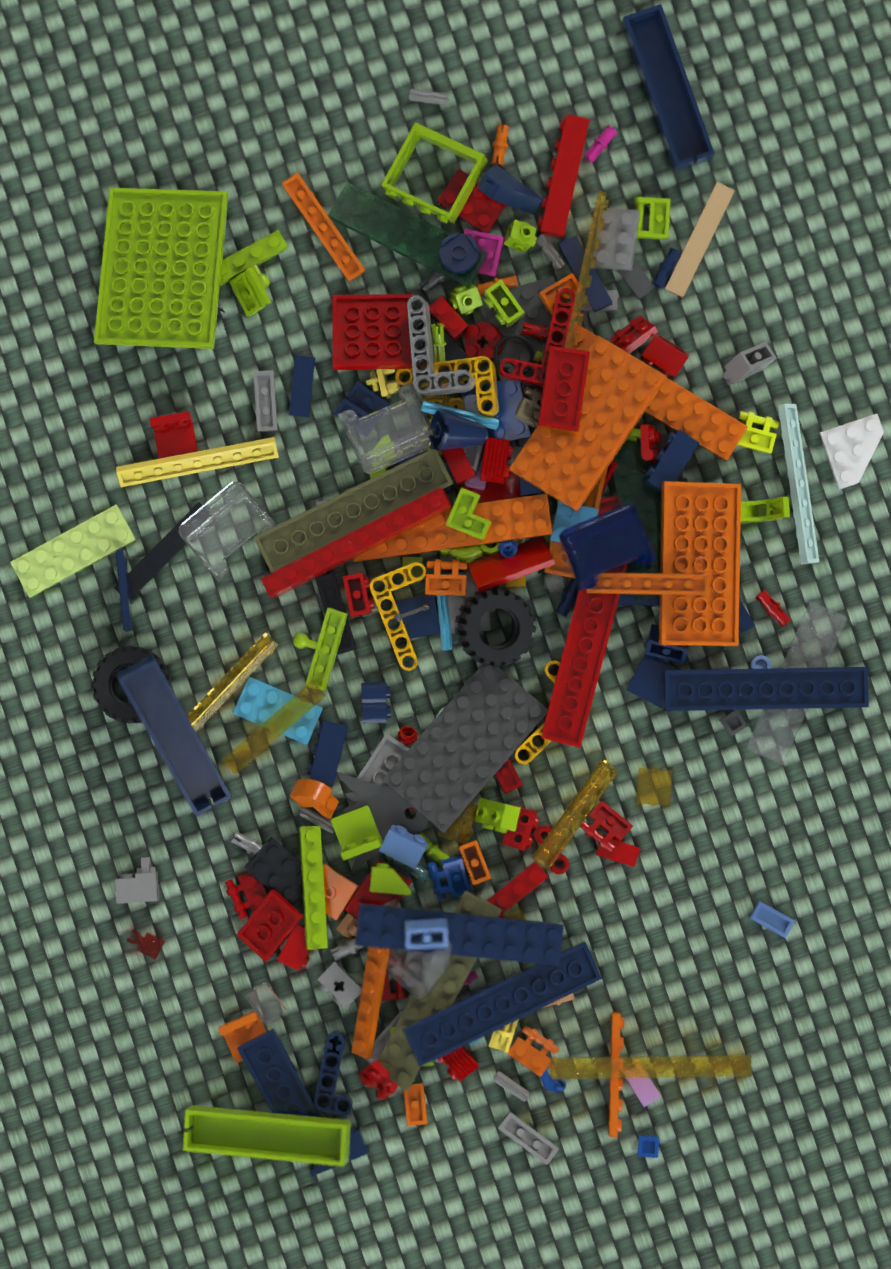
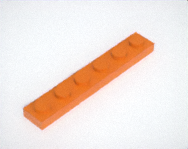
M297 172L282 182L283 188L347 281L350 283L365 273L364 267Z
M587 573V593L710 595V575Z
M368 948L351 1053L366 1059L372 1058L390 949Z
M611 1012L609 1137H618V1132L622 1131V1120L618 1119V1111H622V1099H619V1091L623 1090V1079L619 1078V1070H623V1058H620V1050L624 1049V1038L620 1037V1029H624V1017H621L620 1012Z

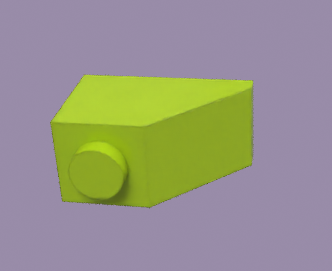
M377 863V867H372L370 892L411 895V889L393 868H389V864Z

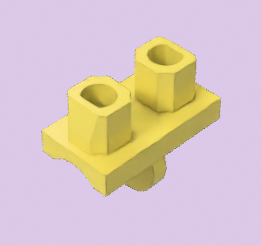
M376 369V372H370L371 379L366 381L367 386H373L374 392L379 391L380 386L381 395L386 399L391 398V394L401 391L400 385L396 380L388 382L387 375L396 373V369Z
M518 1020L493 1031L488 1047L508 1053Z

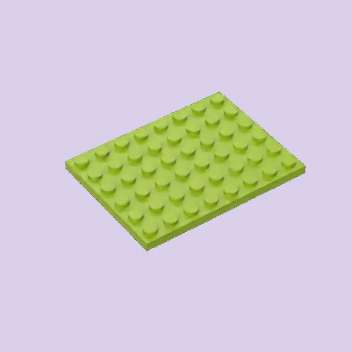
M110 188L94 335L95 344L214 349L229 197L227 191Z

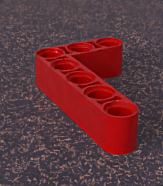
M563 288L557 294L542 364L506 358L499 367L500 375L503 378L544 387L543 374L546 373L549 347H565L575 301V294L571 289ZM567 294L570 296L571 301L563 303L560 296ZM564 314L567 321L564 323L558 322L556 315ZM558 333L562 336V341L556 343L552 340L551 336ZM511 364L514 367V371L506 373L503 370V366ZM530 368L533 370L534 375L527 378L523 375V370Z

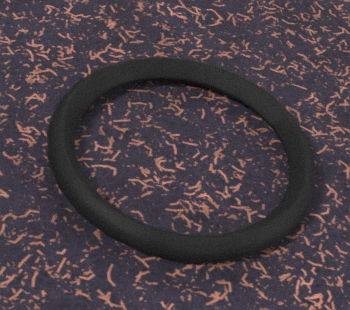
M510 334L499 340L493 353L494 362L498 370L500 367L498 350L501 344L508 339L515 338L523 341L529 348V362L533 363L534 350L525 337ZM530 368L524 369L523 374L528 372Z

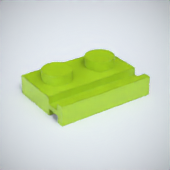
M253 267L248 268L229 282L247 317L253 316L267 304L271 303Z

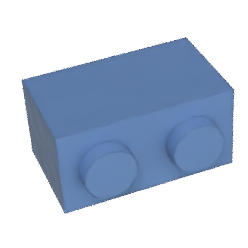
M392 825L379 851L416 869L429 843L422 836L413 835L400 825Z
M446 919L405 921L406 950L448 947Z

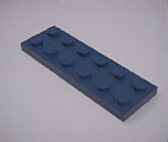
M274 1028L237 1047L272 1113L322 1118Z

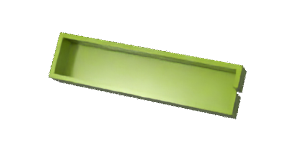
M194 1105L185 1110L184 1128L188 1130L184 1132L183 1151L345 1166L349 1161L351 1120Z

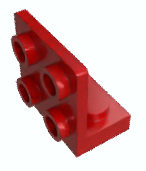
M189 411L149 418L154 432L159 459L198 451L192 415Z

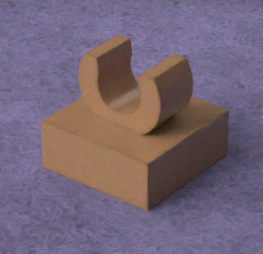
M348 913L336 930L348 939L352 936L356 937L358 919Z

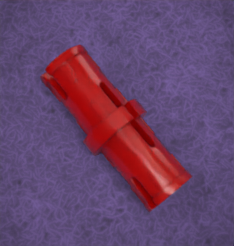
M524 322L523 328L525 329H522L521 335L537 337L541 341L543 339L547 340L549 328H546V325L538 326ZM555 333L551 338L554 342L559 343L562 336Z
M765 589L755 597L767 610L766 613L771 615L781 628L791 620L780 607L781 604L776 602Z

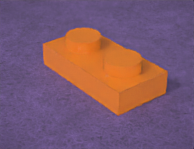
M412 1083L408 1091L403 1089L407 1126L427 1124L424 1083Z

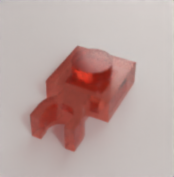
M132 929L131 932L137 935V939L132 940L128 938L127 942L139 944L140 946L137 951L156 960L165 941L149 932L143 937L139 931Z

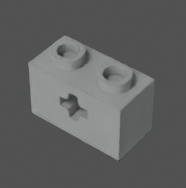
M336 961L317 979L320 982L318 986L326 993L330 991L335 996L333 1000L340 1007L344 1005L347 1008L361 994L362 986ZM335 981H337L338 983H340L341 981L344 982V990L340 988L336 990Z

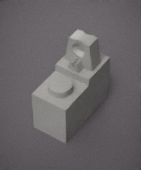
M767 342L761 343L736 355L724 366L726 371L722 376L728 385L737 383L764 370L776 359V356Z
M141 857V868H137L135 877L132 876V873L120 874V878L115 879L116 904L159 900L158 872H156V867H151L150 857Z

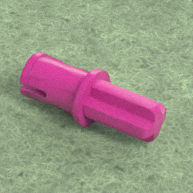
M607 125L600 136L594 139V143L584 154V157L589 162H594L600 153L607 149L608 143L617 134V131Z

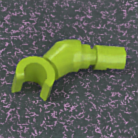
M497 542L494 548H488L485 544L440 550V555L446 557L450 555L454 560L468 562L469 564L482 557V553L490 556L500 552L498 545L502 542Z

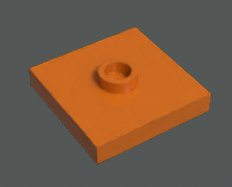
M324 864L325 910L327 915L337 921L359 886L327 864Z

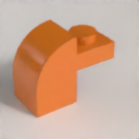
M298 779L290 794V797L302 808L314 807L325 818H332L339 803L331 794L332 789L312 779Z

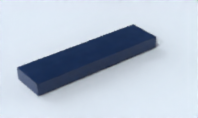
M577 235L558 243V247L581 285L582 291L593 312L595 313L612 305V300Z
M122 549L115 552L123 630L130 632L134 631L127 556L126 551Z

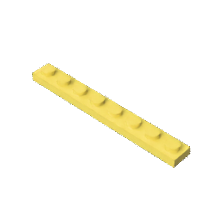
M275 437L118 466L116 467L120 486L125 487L279 458Z

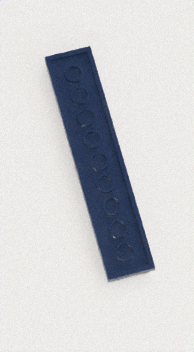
M868 667L664 671L665 711L869 707Z
M359 903L355 945L559 966L564 925L561 923ZM446 919L448 947L406 950L405 921Z
M583 941L561 952L559 966L535 964L402 1028L418 1066L422 1067L602 978L586 942Z

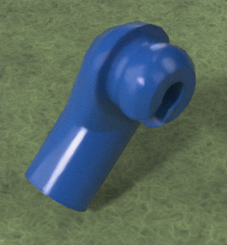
M547 1069L542 1077H540L546 1090L562 1092L566 1088L565 1081L551 1078Z

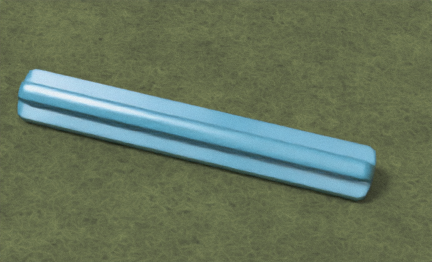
M423 401L421 404L422 412L435 414L436 411L445 410L482 424L486 428L496 430L499 426V420L496 418L428 401Z
M441 571V575H446V572ZM437 596L441 648L444 651L451 650L453 646L448 597Z

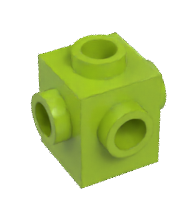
M515 219L507 228L503 244L512 247L517 252L525 253L530 247L533 248L536 243L537 236H535L537 228L527 222Z
M473 284L456 286L454 291L449 293L451 307L460 314L468 315L473 313L475 308L483 305L478 288Z

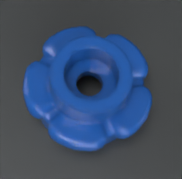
M515 540L502 541L498 545V550L506 558L513 557L517 553L518 544Z

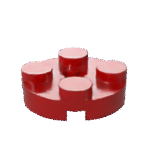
M478 322L469 326L464 338L466 355L471 358L485 356L493 361L495 346L503 338L502 333L496 328L497 326L489 322ZM483 337H485V340L488 341V344L484 345V348L480 344V340H482ZM504 342L501 344L498 350V355H500L503 350Z

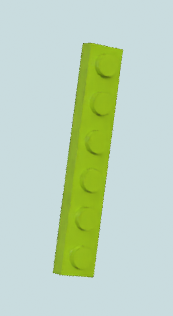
M320 826L299 827L306 950L328 948L321 828Z

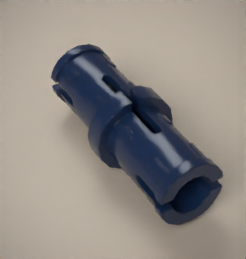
M675 248L669 249L664 261L659 264V270L652 281L654 286L663 289L668 277L674 272L673 268L682 254Z
M571 579L566 591L562 593L563 597L555 611L556 613L567 617L571 606L576 602L581 583L580 579Z

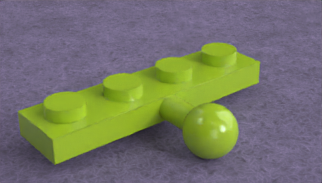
M279 229L223 259L220 286L245 272L248 268L253 267L264 289H266L270 284V279L267 275L261 273L258 265L289 249Z
M327 608L318 642L310 640L304 633H298L294 636L293 644L296 648L303 649L308 647L315 650L305 685L326 691L348 613Z

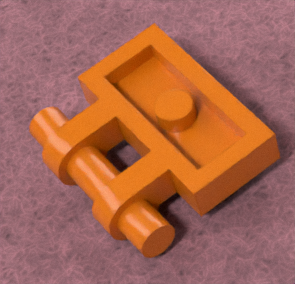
M442 559L427 561V569H434V574H426L425 595L466 596L467 576L459 575V571L467 570L468 562H460V560L448 562L442 561ZM442 569L452 570V575H441Z
M526 1025L522 1032L528 1038L524 1041L518 1037L507 1055L539 1077H542L552 1062V1059L546 1056L547 1053L551 1051L556 1055L560 1048L554 1044L553 1040L550 1038L547 1040L539 1034L538 1030L535 1028L531 1029ZM533 1041L543 1046L541 1051L531 1046Z

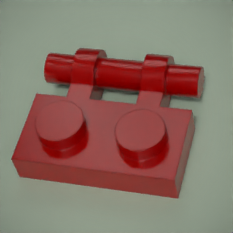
M640 315L636 319L630 320L629 324L622 330H617L614 333L615 335L609 340L612 344L630 354L658 333L655 325Z
M603 801L588 816L593 821L592 825H589L586 821L580 825V828L585 831L588 837L594 838L600 843L599 846L601 848H606L609 852L616 848L610 841L614 838L620 843L633 827V825ZM601 827L608 834L604 837L596 829Z
M250 872L238 876L240 881L238 886L234 885L232 879L225 882L228 889L226 892L228 896H231L235 906L233 909L235 913H238L240 920L248 917L245 911L246 908L250 907L252 913H254L268 895L264 884ZM242 890L247 898V902L244 903L241 902L238 894Z
M377 1059L358 1073L365 1086L377 1090V1099H386L389 1095L396 1092L397 1083L388 1077L390 1073Z

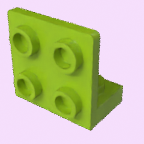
M368 805L331 819L342 848L340 854L343 861L382 846V838Z

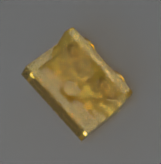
M470 803L445 833L439 830L437 836L464 844L468 843L472 834L471 829L478 806Z

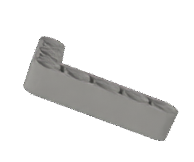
M412 296L408 300L407 309L413 381L416 391L427 397L471 391L476 381L468 371L456 370L435 373L429 304L420 296ZM422 302V308L415 311V305ZM424 322V327L419 331L416 330L417 324ZM421 342H425V348L418 350V345ZM427 362L426 369L420 370V364ZM465 376H468V383L465 385H461V379ZM444 379H448L449 384L441 388V382ZM429 381V387L426 390H421L422 383Z

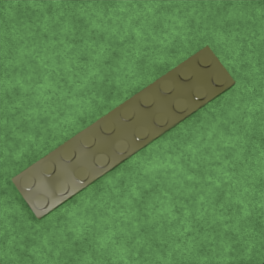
M431 449L255 536L254 539L271 573L439 487L444 489L453 485V482L438 451Z
M465 890L454 913L498 917L502 909ZM432 954L378 1059L390 1073L388 1077L393 1082H396L399 1087L408 1091L420 1069L402 1028L452 1005L477 957Z

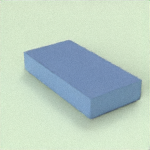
M758 901L749 917L751 920L786 938L795 920L761 901Z

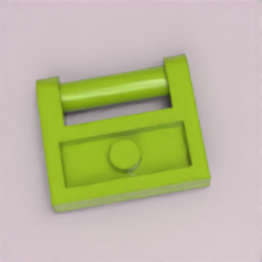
M635 197L634 204L636 205V210L640 211L637 239L668 240L671 199ZM644 205H650L648 231H642Z

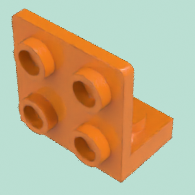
M258 1010L225 1023L218 1028L220 1035H223L235 1063L243 1061L237 1047L266 1032Z

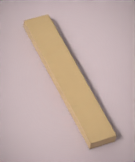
M719 182L716 183L665 288L666 291L678 297H684L735 190Z

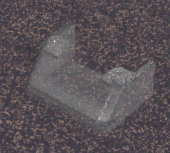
M394 898L383 906L397 907L398 900ZM448 943V947L439 948L431 954L390 949L386 972L413 996L421 999L431 991L447 970L451 944Z

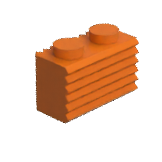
M477 840L460 845L458 847L459 853L463 857L462 860L464 865H466L465 868L469 873L468 876H470L471 884L476 885L491 879Z

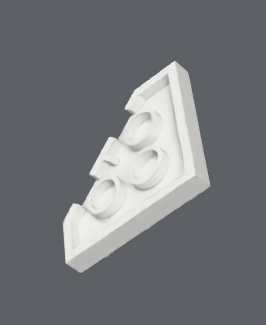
M878 414L819 433L838 490L860 482L884 433Z

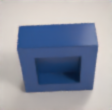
M639 1135L637 1156L658 1158L660 1137Z

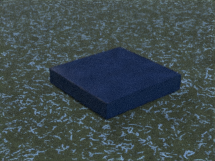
M423 595L395 601L400 614L422 607L426 603L430 606L426 611H420L402 618L410 639L440 634L434 595Z

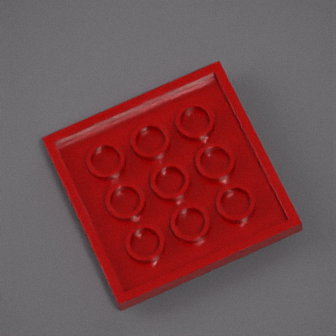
M413 294L332 295L333 370L412 369L407 303Z

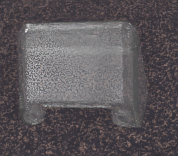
M412 382L400 388L399 396L401 401L359 419L352 410L338 414L347 439L365 473H375L431 448L429 435H433V429L430 428V421L426 412L421 411L422 403Z
M235 481L227 485L185 520L179 527V535L220 582L228 573V566L223 560L258 531L263 533L277 525L243 484Z

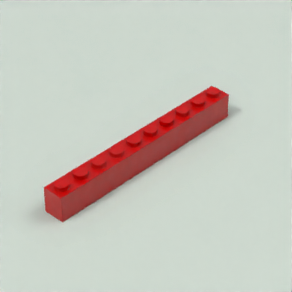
M439 487L261 578V581L269 597L275 599L452 509L453 506L445 490Z

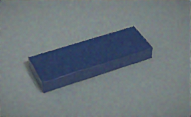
M295 355L289 416L309 418L315 357Z

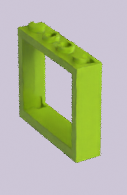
M415 122L381 186L387 196L393 199L398 197L402 199L404 204L413 207V205L419 207V210L426 215L432 213L437 216L436 218L446 224L447 222L454 224L488 160L485 154ZM420 138L475 164L449 213L394 187Z

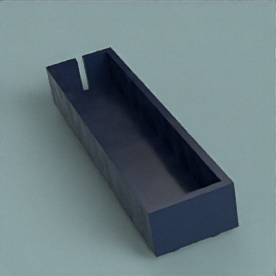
M659 4L624 16L622 26L674 172L692 167L693 162L697 165L712 160L715 153L662 5Z
M153 654L116 673L121 686L195 816L197 817L212 809L208 800L211 797L215 806L232 798Z

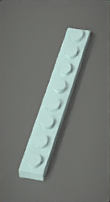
M782 404L778 405V415L781 423V436L784 443V456L788 470L787 476L790 484V497L793 505L801 564L818 563L819 555L797 405Z

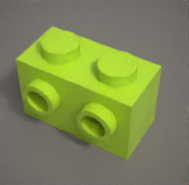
M499 280L485 290V298L483 300L490 309L493 307L496 311L495 317L501 325L505 324L508 328L524 317L525 312L502 280Z
M480 798L475 822L482 823V828L494 829V831L506 833L507 830L515 831L521 808Z

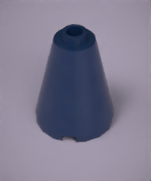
M445 410L436 411L432 417L430 428L433 429V435H429V440L434 450L441 451L479 446L487 441L488 431L482 424Z

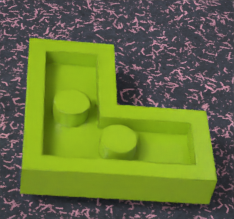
M461 488L446 526L484 541L492 522L474 515L481 496Z

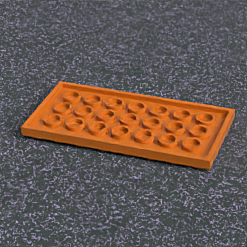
M599 335L588 350L590 357L579 431L572 432L537 426L509 468L514 474L576 512L580 510L667 379L666 375Z
M662 482L660 574L710 575V595H660L659 645L738 646L741 484Z

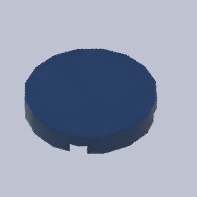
M454 233L447 236L439 248L441 264L453 273H464L471 270L479 258V248L476 241L466 234Z

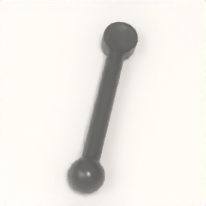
M426 603L422 607L409 612L396 614L394 619L399 622L404 617L428 610L430 606Z

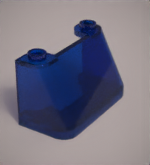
M633 504L622 505L569 527L559 535L562 551L581 591L595 587L599 580L598 575L636 560L637 564L645 566L656 560L652 545Z

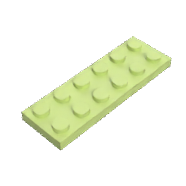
M116 504L10 563L26 593L31 598L114 553L116 550L136 541V538Z

